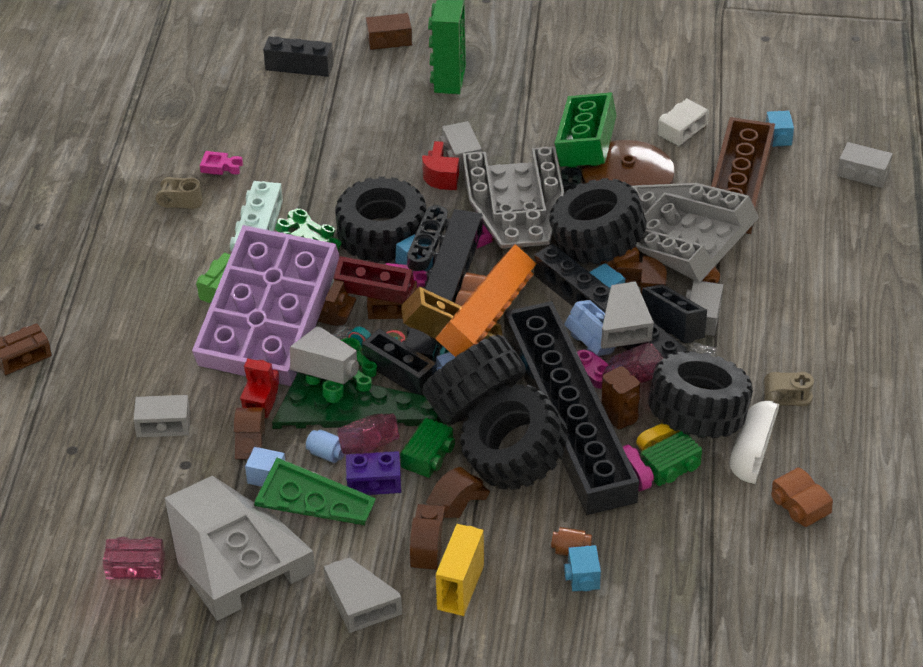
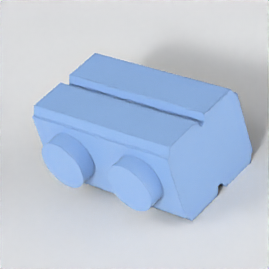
M591 300L575 303L570 312L571 314L564 323L571 331V336L576 340L582 341L587 346V350L597 356L611 354L615 347L605 349L601 347L605 313Z

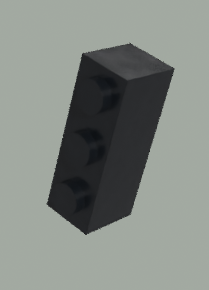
M269 36L263 49L266 71L329 77L334 64L332 43Z
M664 284L643 288L642 297L653 323L683 343H693L694 340L705 338L707 309Z
M381 329L375 331L362 343L363 355L369 361L377 364V372L411 393L424 396L423 385L437 371L436 362Z

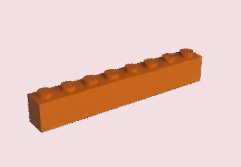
M515 244L499 260L435 339L455 357L482 341L496 324L495 322L504 314V311L511 305V302L534 275L531 270L536 263Z

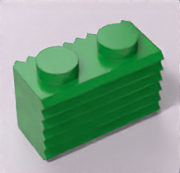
M426 417L400 453L401 468L430 478L434 471H439L443 463V457H445L446 453H451L455 446L453 428L432 419L429 420Z
M682 431L640 452L642 462L645 466L650 467L654 476L653 481L659 487L662 484L665 485L666 482L672 483L679 475L682 476L687 471L692 472L696 470L701 464L702 457L701 446L695 443L691 436L683 434Z

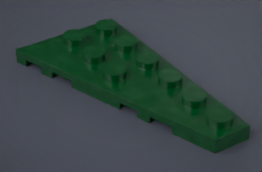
M298 372L272 421L273 429H282L283 425H296V429H306V425H321L323 428L364 427V424L378 423V427H388V423L420 426L426 417L439 422L440 418L425 396L372 385L371 390L367 392H361L356 389V381L350 379L343 384L344 391L341 400L336 403H330L323 397V383L328 380L321 378L319 384L310 385L306 382V374Z

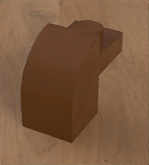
M643 256V262L618 261L617 272L625 278V283L636 281L637 286L641 287V295L645 287L661 284L666 286V268L657 259Z
M334 280L325 298L318 322L333 326L346 324L357 299L348 295L344 282Z
M236 408L234 416L235 460H248L254 447L262 448V437L265 435V408Z
M457 467L447 472L437 482L426 503L428 505L445 506L444 518H460L469 500H486L490 490L482 485L483 481L480 478L471 475L462 467Z
M417 505L416 515L413 518L411 528L410 567L438 570L442 550L441 533L445 517V506Z

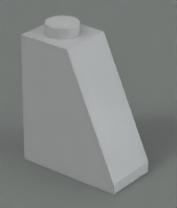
M636 281L611 285L602 327V349L652 341L653 320Z
M315 327L290 346V370L345 384L357 374L359 367L357 350L321 327Z
M350 557L324 566L325 584L349 633L402 615V602L399 592Z

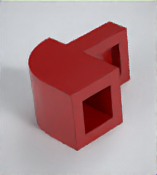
M434 141L433 151L429 150L428 156L422 155L423 179L429 186L437 189L457 190L459 158L444 157V143Z
M247 358L244 364L247 383L240 397L242 408H265V418H268L278 392L279 371L273 370L272 363Z

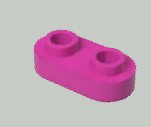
M589 350L577 351L593 387L602 389L603 375L614 369Z
M630 445L623 446L639 480V492L651 488L652 481L654 480L652 470L649 466L644 465L636 448H632Z

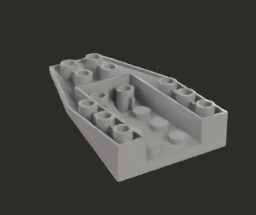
M555 147L532 148L531 163L488 166L486 152L463 153V176L469 202L477 213H482L483 223L500 248H512L515 244L518 247L549 245L553 234L549 222L550 211L553 205L556 204V200L560 196H564Z
M699 183L632 186L638 193L647 225L641 241L636 242V248L698 283L706 277L759 218L750 197L747 195Z
M210 476L165 497L178 566L217 621L242 609L240 594L284 574L288 581L293 584L315 573L314 554L311 548L275 515L264 508L254 506L253 501L216 477Z

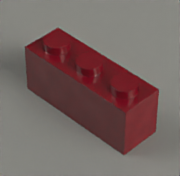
M342 256L339 257L333 277L334 280L344 282L346 292L349 294L404 304L412 295L415 284L411 269Z

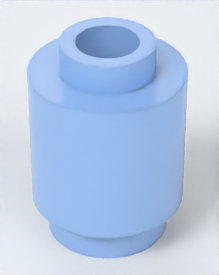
M313 430L306 440V449L312 455L332 463L341 460L346 454L347 446L345 445V440L329 432Z

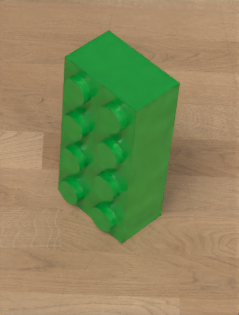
M437 0L436 3H432V16H429L428 30H432V35L429 36V48H433V53H430L429 60L430 66H433V70L430 73V83L434 84V93L460 95L466 70L465 0Z
M612 92L568 96L555 140L559 167L597 166L605 163L617 116Z

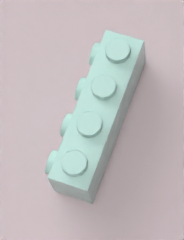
M253 181L251 190H247L246 205H243L241 208V220L236 223V235L230 241L231 251L235 246L243 225L274 231L283 202L281 183Z

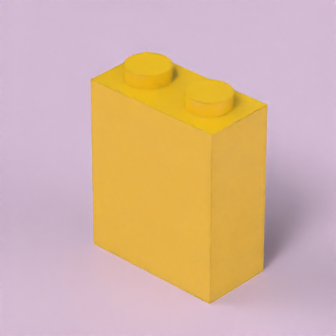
M456 524L436 572L437 610L461 616L465 615L484 567V530L473 526Z

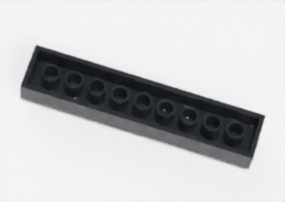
M553 301L505 311L504 333L508 342L525 365L524 378L528 386L542 391L566 423V435L568 437L566 446H563L565 451L561 460L586 515L638 503L639 480Z

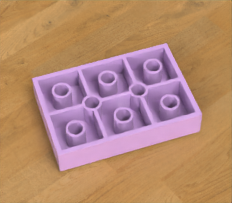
M243 225L192 350L198 366L246 376L244 364L247 358L264 360L272 363L273 370L279 371V384L291 386L298 372L290 370V346L316 326L339 260L336 244Z

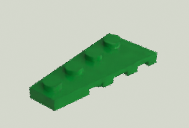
M276 457L254 502V506L365 525L376 498Z

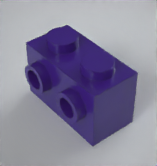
M399 451L346 454L347 487L367 495L401 493Z

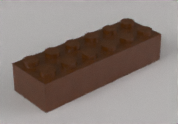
M730 117L711 187L749 196L756 212L773 147L775 123ZM754 224L746 231V234H752Z

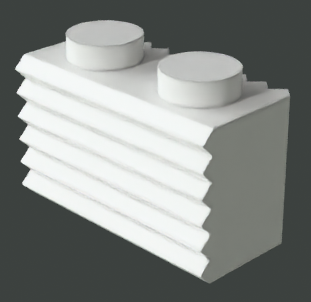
M686 98L682 103L676 104L668 114H663L659 118L658 135L662 136L663 139L666 138L670 143L673 142L678 147L708 124L709 110Z

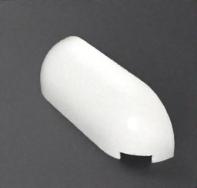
M761 401L748 409L745 424L739 429L730 457V468L743 481L756 484L779 410V404L774 403V401Z

